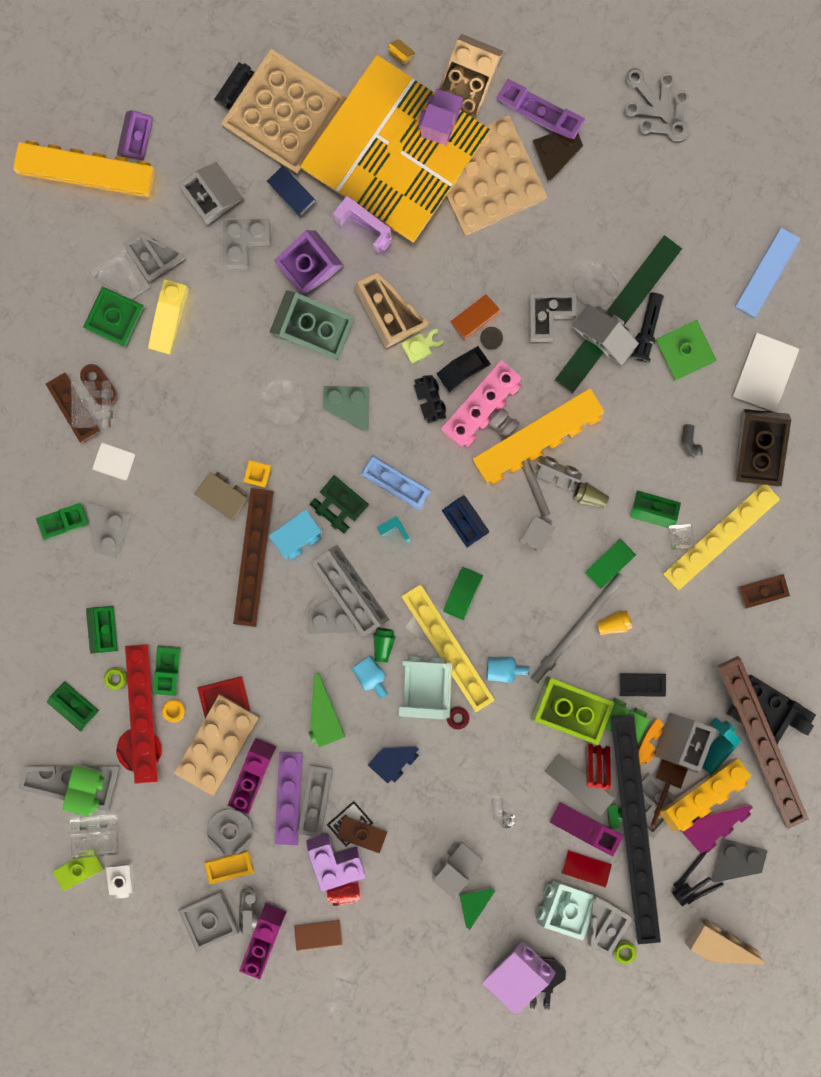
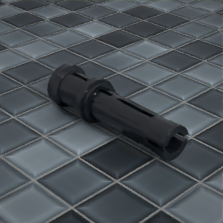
M650 293L641 331L635 337L639 344L630 356L633 360L650 363L651 361L649 355L652 345L656 341L653 335L664 299L662 294Z

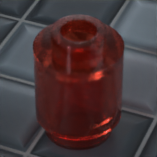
M351 882L327 890L328 902H333V906H341L361 901L359 883Z

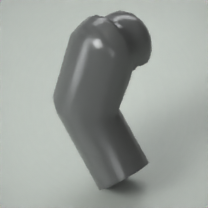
M685 424L683 425L682 445L688 456L695 458V456L700 457L703 454V447L700 444L695 445L693 441L695 426Z

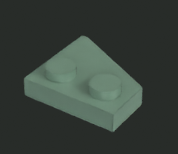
M324 386L323 409L364 431H368L369 387Z

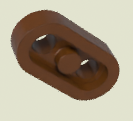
M95 364L84 366L80 372V379L93 399L101 406L112 405L116 401L117 392L105 373ZM90 373H96L97 377L95 380L89 379ZM104 391H108L110 394L107 399L102 398Z

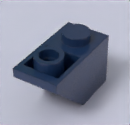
M416 745L383 747L368 763V766L387 784L391 780L395 783L404 773L401 769L405 764L411 765L418 758L419 755L416 752L419 748Z

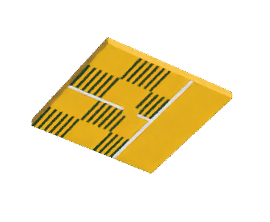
M376 55L304 159L300 168L343 197L348 196L385 225L414 243L478 150L490 129L460 110L447 146L421 137V129H418L420 124L418 123L422 109H427L429 96L431 94L435 95V93Z

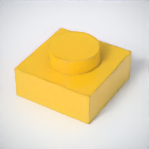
M249 460L243 482L266 488L272 466Z

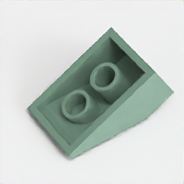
M286 290L269 333L338 360L354 317L297 292Z

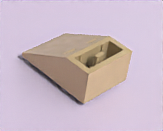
M461 34L456 41L439 90L462 97L463 104L461 110L476 119L497 70L503 50Z
M699 920L685 943L690 950L710 962L764 965L765 963L760 957L762 953L747 943L745 947L742 946V941L729 932H726L725 935L722 934V929L709 920H706L705 923Z

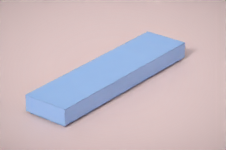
M782 227L779 229L737 302L736 308L754 318L757 316L801 238Z

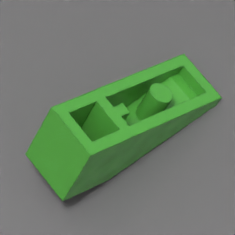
M320 673L314 675L310 725L312 731H309L312 743H318L319 748L344 738L345 733Z

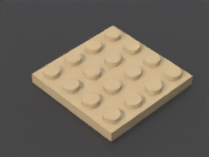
M271 48L221 122V125L297 175L301 170L300 165L347 97Z
M510 115L486 125L490 132L446 195L465 236L547 199V194Z

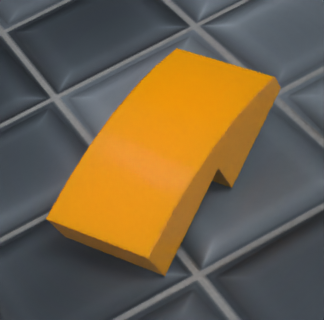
M654 718L638 745L640 765L643 762L647 764L655 755L653 752L655 747L649 741L651 739L655 741L664 731L661 729L664 724L658 718Z

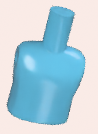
M371 655L351 668L364 690L374 688L380 699L388 694L381 684L385 679V674Z
M488 657L487 681L512 683L515 675H529V666H516L513 657Z

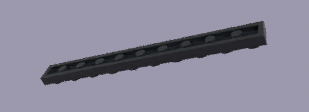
M634 714L611 716L638 945L661 943Z

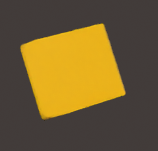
M399 39L388 45V53L405 66L415 55V52Z

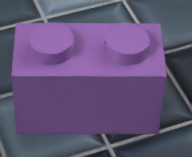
M306 230L274 260L301 295L307 294L327 281L343 266V263L316 230Z

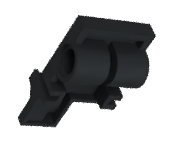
M749 675L748 677L776 743H779L789 725L809 736L814 727L811 723L816 714L755 676ZM732 703L727 715L741 723Z

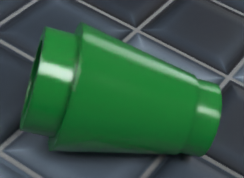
M377 628L376 633L373 634L375 661L386 663L390 657L396 636H394V630Z

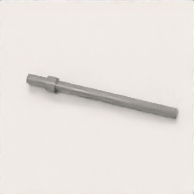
M617 573L549 656L546 655L540 662L542 665L531 677L534 682L538 684L549 670L552 671L557 665L555 662L625 578L620 573Z

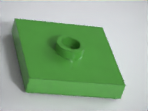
M697 320L655 339L674 380H678L717 361Z

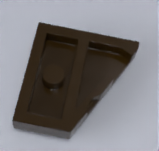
M553 132L532 141L547 183L551 182L556 174L583 147L579 133H577L574 139Z

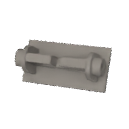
M540 456L538 465H536L533 472L537 475L536 477L551 483L554 476L558 477L556 486L568 491L576 490L582 473H579L577 468L570 465L563 466L550 456Z

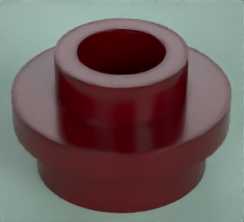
M453 707L450 709V718H447V723L453 729H463L469 723V713L463 707ZM461 714L462 721L455 722L453 719L454 715Z

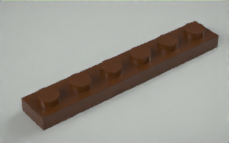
M250 489L233 624L257 627L274 494L272 490Z

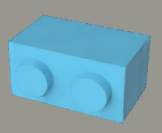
M305 509L270 534L269 537L285 559L290 557L292 560L302 553L300 548L307 543L309 546H312L321 539L319 535L323 532Z

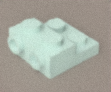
M552 880L551 885L548 884L545 887L544 897L546 899L543 906H539L536 911L537 924L546 929L583 940L591 919L594 894Z

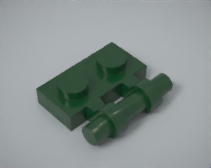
M335 475L332 476L320 491L326 499L321 503L314 498L309 504L316 510L315 513L317 515L325 517L332 523L330 526L335 530L338 528L343 534L350 528L343 522L348 516L355 522L369 505ZM331 503L342 511L338 517L328 509Z

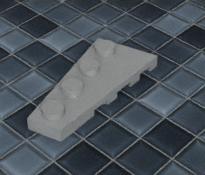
M24 766L18 789L65 800L73 766ZM87 766L103 770L102 776L105 777L103 789L97 791L96 799H100L98 809L108 811L120 766Z

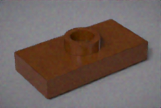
M344 816L336 838L380 854L387 831Z

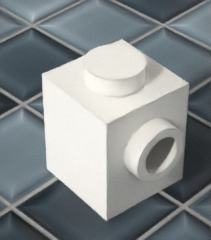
M132 863L115 864L106 867L109 895H115L116 898L129 897V893L135 890Z

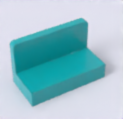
M397 516L377 527L382 537L398 528L406 544L411 542Z

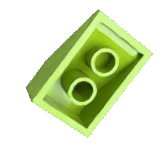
M547 676L531 719L599 745L615 702Z

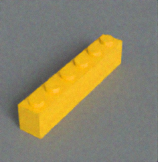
M26 140L25 143L18 142L13 168L17 174L151 198L156 171L153 166H150L151 163L137 161L136 164L128 162V159L123 157L108 159L106 155L93 152L92 155L83 154L84 151L71 148L70 151L61 150L60 146L48 144V147H42L35 141Z
M590 388L473 458L472 462L486 484L490 481L492 484H495L504 478L502 474L508 470H511L513 473L524 466L522 462L530 458L533 461L543 455V449L548 446L553 449L563 443L561 440L568 434L570 437H573L583 431L581 426L589 423L590 426L602 419L600 415L605 411Z

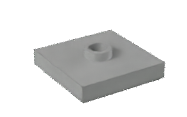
M221 890L178 910L196 952L239 934V930Z

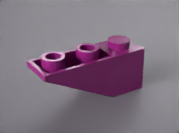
M255 738L248 751L227 806L249 814L276 746Z
M561 802L550 820L551 824L612 857L624 837L621 833Z
M747 803L710 812L702 818L698 816L692 820L693 825L681 832L701 854L704 851L708 853L717 845L715 843L717 839L721 836L723 838L728 836L734 830L732 827L738 821L742 823L751 815L749 811L753 807Z
M265 903L239 972L261 979L287 911Z

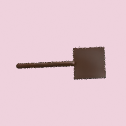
M663 759L655 778L666 782L651 822L652 827L656 825L670 784L681 789L688 771L686 768Z

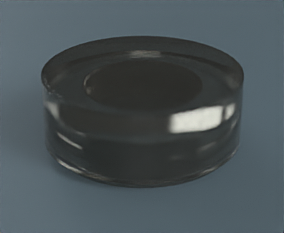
M496 327L485 328L480 336L481 345L487 350H496L503 341L502 332Z

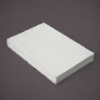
M756 333L732 397L764 410L776 412L799 348Z

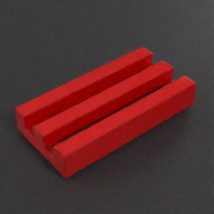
M590 743L586 746L587 787L610 789V747L602 748L601 745L593 747V744ZM593 753L596 754V782H593ZM602 755H603V775H604V783H602Z

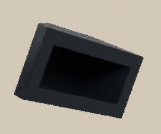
M479 346L452 360L437 373V376L447 390L451 392L490 366L491 363Z

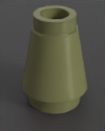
M579 482L573 499L577 500V503L604 509L608 503L609 496L587 482Z

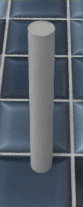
M526 459L522 462L524 465L522 469L541 515L547 516L550 514L536 476L533 473L529 459Z

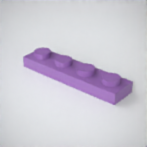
M279 752L275 844L298 845L303 753Z

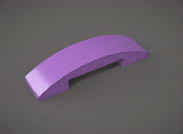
M510 79L506 80L496 97L497 100L529 120L571 139L576 137L585 122V118L566 108L563 110L530 93L526 87Z

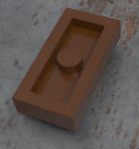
M784 574L739 586L745 609L790 596Z

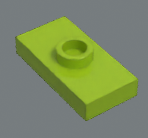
M92 849L52 872L62 891H65L102 871L104 867L95 850Z

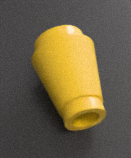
M619 610L597 622L601 635L627 632L628 629L632 628L627 610Z

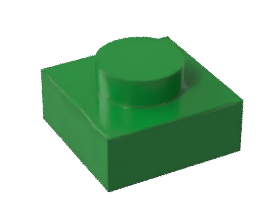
M616 803L610 804L607 808L609 828H620L619 822H623L622 808H618Z

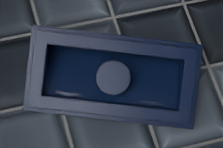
M465 495L442 509V512L467 548L489 533L488 528Z

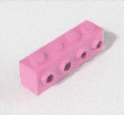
M501 360L445 423L441 431L460 448L464 445L469 447L477 438L474 433L479 428L484 430L492 420L489 416L494 411L499 412L507 403L504 399L509 394L514 395L521 388L522 385L519 382L522 377Z

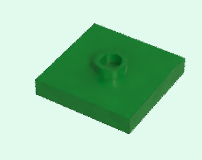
M102 286L83 328L125 347L144 305Z

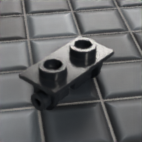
M238 62L214 100L230 110L255 72L251 70L249 65Z
M424 375L422 378L415 379L414 388L418 400L425 398L427 400L426 403L420 404L424 420H427L429 424L439 419H446V406L440 399L437 380L433 375Z

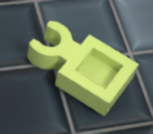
M438 329L430 331L425 339L422 333L401 343L411 364L431 355L430 347L437 348L444 344L443 340L434 342L432 339L433 335L439 332Z

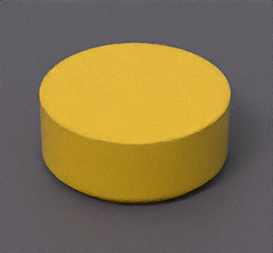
M177 699L168 700L162 707V715L169 722H178L185 715V706Z

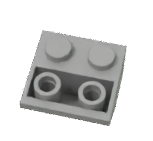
M217 162L195 171L178 183L180 190L206 225H209L243 200V197Z
M670 713L654 756L700 773L716 729L695 720Z

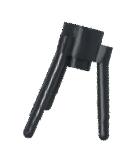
M705 851L697 857L681 879L673 884L676 889L672 891V894L682 907L724 886V883H719L696 894L695 891L710 882L711 877H707L692 888L688 883L683 885L707 854Z

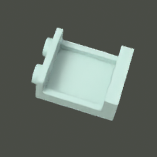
M409 656V660L402 661V666H405L404 706L399 707V716L432 719L450 718L452 663L445 662V658L431 657V661H423L422 656Z

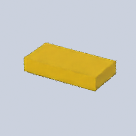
M249 850L204 862L209 885L254 873Z

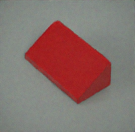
M568 850L561 873L606 888L612 864Z

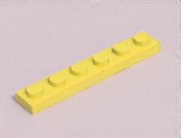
M762 484L669 567L663 575L679 591L775 505L780 498L768 485Z
M421 584L401 596L440 658H445V662L452 663L451 675L474 711L477 712L495 701Z

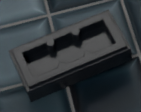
M620 673L619 696L666 697V674Z

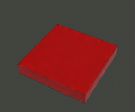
M242 676L197 687L205 718L219 694L251 711Z

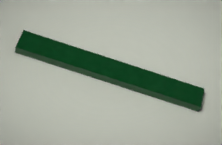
M664 235L607 310L608 316L616 315L624 321V326L682 248ZM585 339L554 381L573 394L602 356L603 352L597 345Z

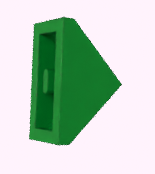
M488 886L459 893L465 925L469 930L495 893L493 887Z

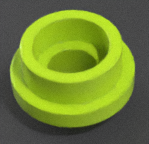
M112 667L104 674V683L109 689L119 690L127 682L125 671L119 667ZM114 674H117L120 677L118 683H114L112 681V676Z
M621 941L615 947L613 954L617 962L626 965L635 960L637 951L632 943ZM622 949H628L629 954L627 956H622Z

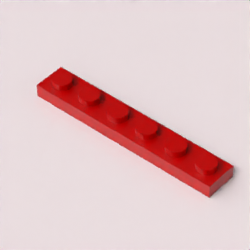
M149 645L125 646L134 784L158 782Z

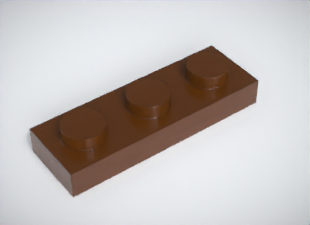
M65 372L46 383L47 388L80 443L101 432Z

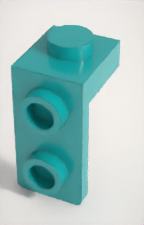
M716 717L710 725L720 735L710 745L702 767L711 775L742 742L734 733L736 728L727 720L722 723Z

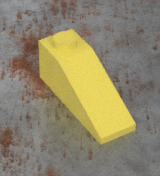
M164 279L149 340V349L171 354L189 291L186 285Z

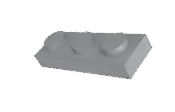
M309 765L298 834L313 837L321 836L332 769Z

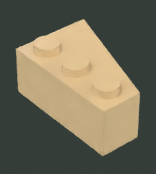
M375 273L356 283L354 290L385 348L424 330L428 326L429 322L425 318L423 319L413 309L412 305L399 296L398 292L380 274Z

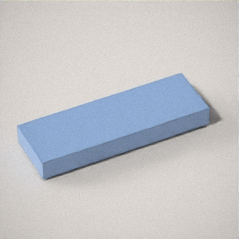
M373 455L360 474L418 510L431 491Z

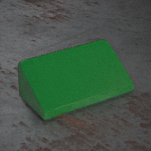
M637 490L630 517L674 529L678 520L681 503Z
M114 607L86 608L90 653L118 651Z
M65 681L47 700V703L79 731H82L99 712Z

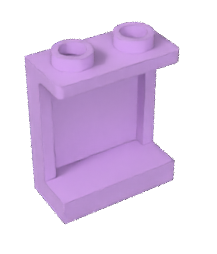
M346 196L333 213L334 222L342 227L347 219L351 217L378 237L373 244L374 252L377 254L381 250L385 252L392 242L391 228Z
M521 942L497 968L494 967L489 972L482 984L517 1015L549 985L556 972L531 947Z

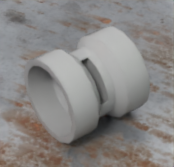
M502 408L488 425L492 429H497L500 432V436L505 440L520 423L516 419L510 418L508 412ZM507 419V421L501 427H499L504 422V420Z

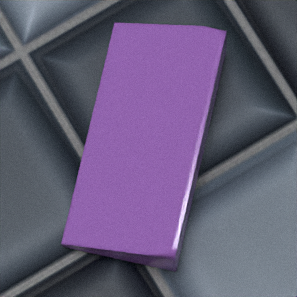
M134 110L126 112L117 150L118 156L143 161L153 119L152 116Z

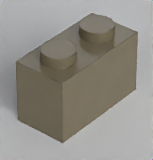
M218 471L215 475L209 472L194 494L229 520L234 521L249 500L245 497L247 492L237 485L232 488L226 483L228 478Z

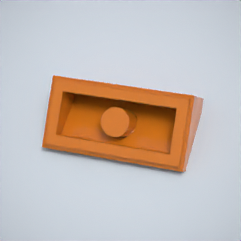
M485 294L450 321V323L465 340L496 316L500 309Z

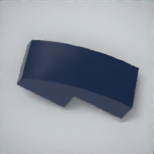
M284 166L279 168L267 180L271 187L299 216L316 201Z

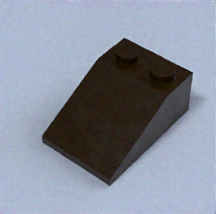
M743 409L736 470L737 482L782 487L791 427V417L789 414Z

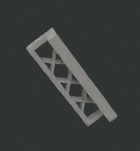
M338 545L330 548L311 562L363 638L389 620Z

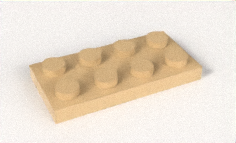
M219 694L174 774L214 797L257 723L259 716Z

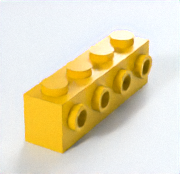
M739 758L730 759L712 775H708L661 809L660 815L671 831L680 829L685 831L693 825L692 820L696 817L702 818L712 811L710 807L715 803L718 805L722 804L730 798L728 794L733 790L738 792L747 786L746 781L751 778V775Z

